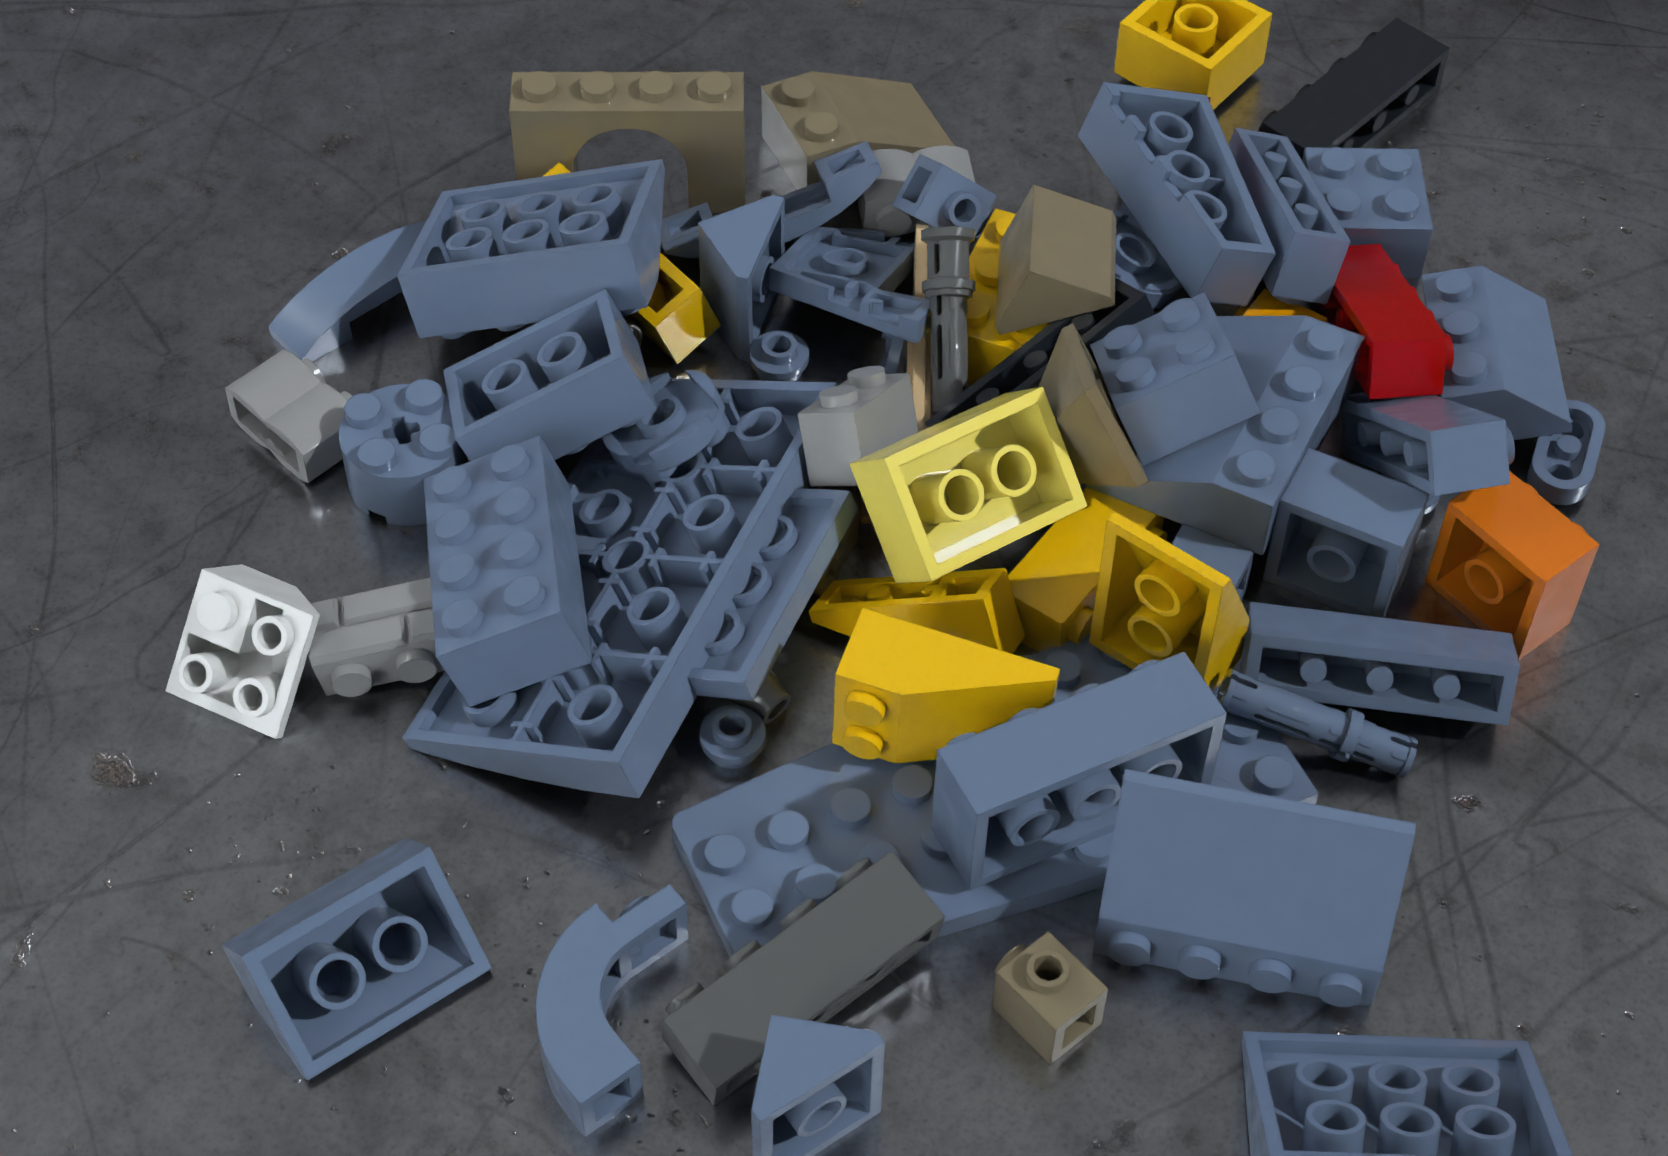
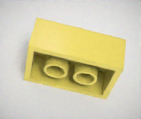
M1043 387L1004 393L849 463L895 583L933 581L1088 506Z

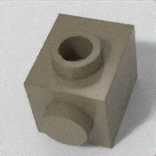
M1049 931L1029 947L1025 944L1015 946L998 963L995 969L996 978L992 1008L1050 1065L1102 1024L1108 988Z

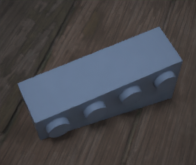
M1103 82L1078 133V137L1192 298L1205 292L1211 304L1221 303L1246 306L1276 252L1207 95Z

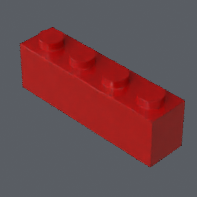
M1380 244L1349 245L1327 304L1308 301L1314 312L1327 317L1326 323L1365 336L1355 377L1369 399L1443 394L1445 371H1450L1454 362V348L1450 335L1444 333L1435 321L1432 310H1427L1419 299L1415 287L1409 285L1401 274L1399 265L1393 263Z

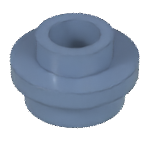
M771 331L764 333L756 338L750 347L751 366L762 381H796L800 378L809 362V348L806 342L792 332Z
M739 705L722 706L711 711L703 719L699 730L700 745L704 753L718 766L727 769L742 768L752 763L762 751L766 741L765 725L761 717L747 707ZM728 731H739V732H741L740 734H737V735H727V734H725V732H728Z

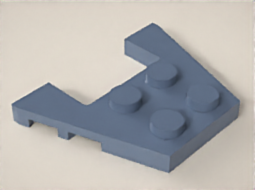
M817 227L801 236L769 269V290L895 337L918 343L931 328L929 299L894 292L914 270L915 242H900L898 237H891L889 241H885V230ZM981 235L975 236V240L972 241L969 247V256Z

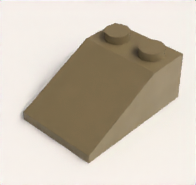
M811 71L762 86V137L796 190L820 182L814 161L866 141L872 151L899 149L914 153L932 146H954L911 83Z

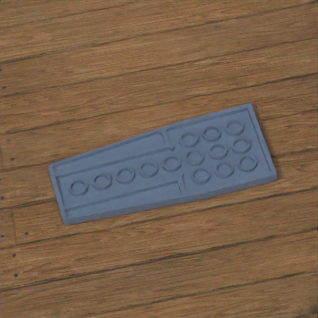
M1090 634L1086 635L1078 645L1068 641L1060 647L1054 646L1024 657L1060 669L1054 703L1070 697L1072 693L1085 685H1101L1129 674L1133 669L1090 644ZM1221 683L1213 691L1215 697H1217ZM1226 712V720L1211 785L1316 804L1319 795L1318 791L1278 731ZM833 743L675 814L672 819L673 842L729 957L751 941L757 940L761 946L765 945L784 931L780 927V923L793 909L811 898L819 905L839 890L836 882L840 876L858 861L867 857L874 864L890 851L895 854L944 914L945 919L937 937L939 938L1104 888L1114 831L969 891L931 827L936 760L896 764L880 758L868 760L856 757L847 752L842 746Z

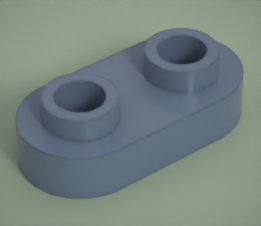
M1567 400L1572 432L1539 436L1527 474L1528 484L1535 488L1539 495L1547 502L1556 505L1574 504L1586 496L1594 476L1606 430L1605 420L1601 413L1593 406L1578 400Z

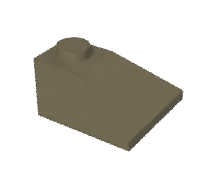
M1074 323L1062 328L1039 387L1044 388L1079 484L1137 488L1148 483L1141 461L1114 407L1104 379Z

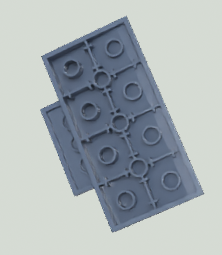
M711 379L725 405L723 418L728 426L726 436L718 444L703 448L695 456L678 465L671 476H665L660 479L661 481L655 483L645 481L641 473H630L620 468L605 446L602 437L591 442L566 481L570 486L592 663L469 707L451 678L444 671L402 737L408 748L464 765L526 780L584 791L640 798L697 695L754 701L858 511V506L851 491L814 489L815 486H810L797 414L818 400L819 392L838 386L837 382Z

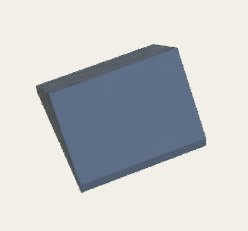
M771 195L698 222L701 291L721 324L718 331L737 358L750 362V347L754 340L762 335L779 296V293L769 290V269L785 253L784 197Z
M771 1015L751 1109L752 1156H814L879 1114L882 1105L885 1042L880 1035L872 1030Z

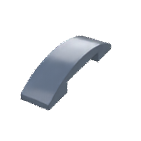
M867 141L814 161L820 182L781 196L784 197L785 242L810 232L841 213L856 201L877 179L882 170ZM707 202L662 219L661 244L665 254L699 258L698 222L713 217Z
M427 220L413 223L379 236L353 250L325 269L297 293L268 326L270 335L288 352L294 354L300 360L307 358L312 362L351 340L352 333L349 322L403 292L397 275Z

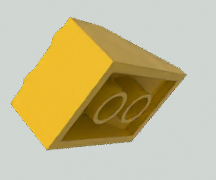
M1114 511L1106 522L1089 643L1131 669L1149 660L1162 661L1185 652L1213 692L1222 682L1227 671L1231 668L1233 669L1240 661L1250 621L1231 578Z
M862 608L835 673L832 743L842 746L847 752L856 757L868 760L880 758L895 764L936 760L937 749L945 747L952 739L961 734L969 732L978 734L1008 722L1011 717L1028 708L1041 709L1053 704L1060 669Z

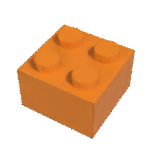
M1509 471L1510 484L1463 491L1448 502L1425 582L1481 630L1512 633L1518 660H1520L1570 624L1600 544L1590 537L1583 527L1572 522L1541 497L1535 488L1523 482Z

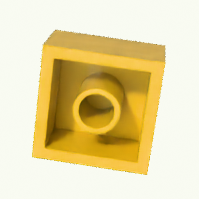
M1145 0L1120 22L1114 73L1140 87L1207 95V97H1210V104L1214 110L1264 64L1273 13L1247 0Z

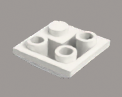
M243 564L202 569L166 692L274 739L282 738L320 614L296 586Z

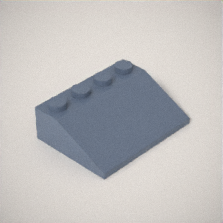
M658 159L442 191L397 275L418 337L426 338L441 335L445 339H456L477 330L497 328L505 332L514 331L529 323L540 322L604 289L608 291L622 316L633 314L641 308H647L659 278L665 179L663 160Z
M1307 315L1217 316L1239 362L1260 414L1144 465L1143 469L1148 483L1137 488L1087 484L1086 487L1263 555L1272 538L1279 502L1308 447L1319 451L1353 388L1365 336Z
M1125 769L1092 954L1107 956L1120 964L1128 966L1148 964L1179 970L1184 975L1195 979L1205 980L1215 977L1246 983L1266 993L1287 991L1317 997L1330 1005L1338 1007L1358 1005L1371 1008L1386 962L1415 838L1416 823Z
M1243 1031L1242 1055L1250 1156H1573L1529 1041Z

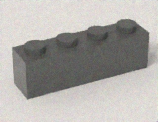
M892 851L874 864L868 857L858 861L837 880L836 886L839 888L838 891L819 905L813 898L798 905L781 921L780 927L784 931L763 946L757 940L744 945L724 963L723 968L727 973L705 989L699 982L687 987L666 1006L665 1010L669 1016L663 1019L662 1039L714 1106L759 1073L771 1015L825 1023L938 937L945 919L944 914Z

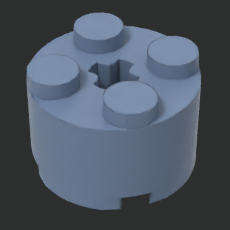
M419 379L411 384L386 386L370 393H359L352 396L344 406L345 415L339 428V442L349 492L353 502L367 515H369L368 510L385 516L388 524L415 526L427 523L424 478L438 474L448 467L470 462L455 440L448 396L443 393L438 383L428 379Z

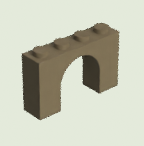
M512 72L509 116L516 180L542 177L558 162L570 172L579 171L577 153L591 138L611 130L638 129L665 138L683 155L688 173L689 209L707 202L711 213H725L745 205L744 72Z

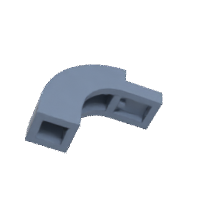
M670 884L650 897L642 896L635 899L623 909L618 919L613 922L595 903L568 926L557 940L542 969L536 997V1021L544 1071L558 1104L584 1137L593 1133L644 1096L641 1062L609 1025L606 1013L614 995L627 981L689 939L687 903Z

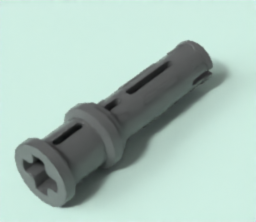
M944 226L921 230V241L927 243L928 279L922 281V293H925V299L930 300L932 414L940 411L968 389L967 299L973 298V292L976 291V281L969 278V243L975 240V229L968 227Z

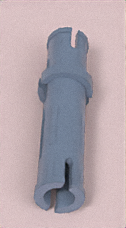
M1232 668L1225 674L1216 698L1226 712L1252 720L1257 724L1291 737L1318 745V747L1330 751L1331 758L1341 762H1347L1349 759L1402 779L1409 772L1417 753L1415 747L1418 745V741L1416 738L1393 732L1364 720L1362 712L1351 708L1343 712L1327 707L1275 685L1256 680Z

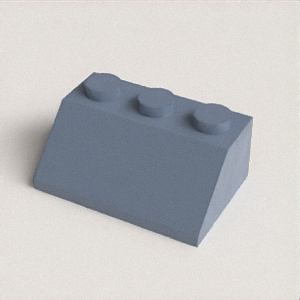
M1482 265L1421 275L1425 307L1427 310H1432L1435 321L1445 334L1450 335L1454 348L1453 367L1450 371H1445L1443 394H1440L1439 397L1506 419V426L1510 429L1514 440L1572 432V424L1546 299Z
M407 838L221 944L254 1007L303 1078L307 1081L492 969L430 846Z

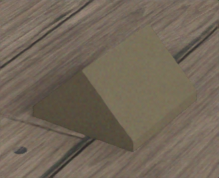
M1033 185L1000 240L995 328L1000 335L1115 306L1116 217L1113 211Z

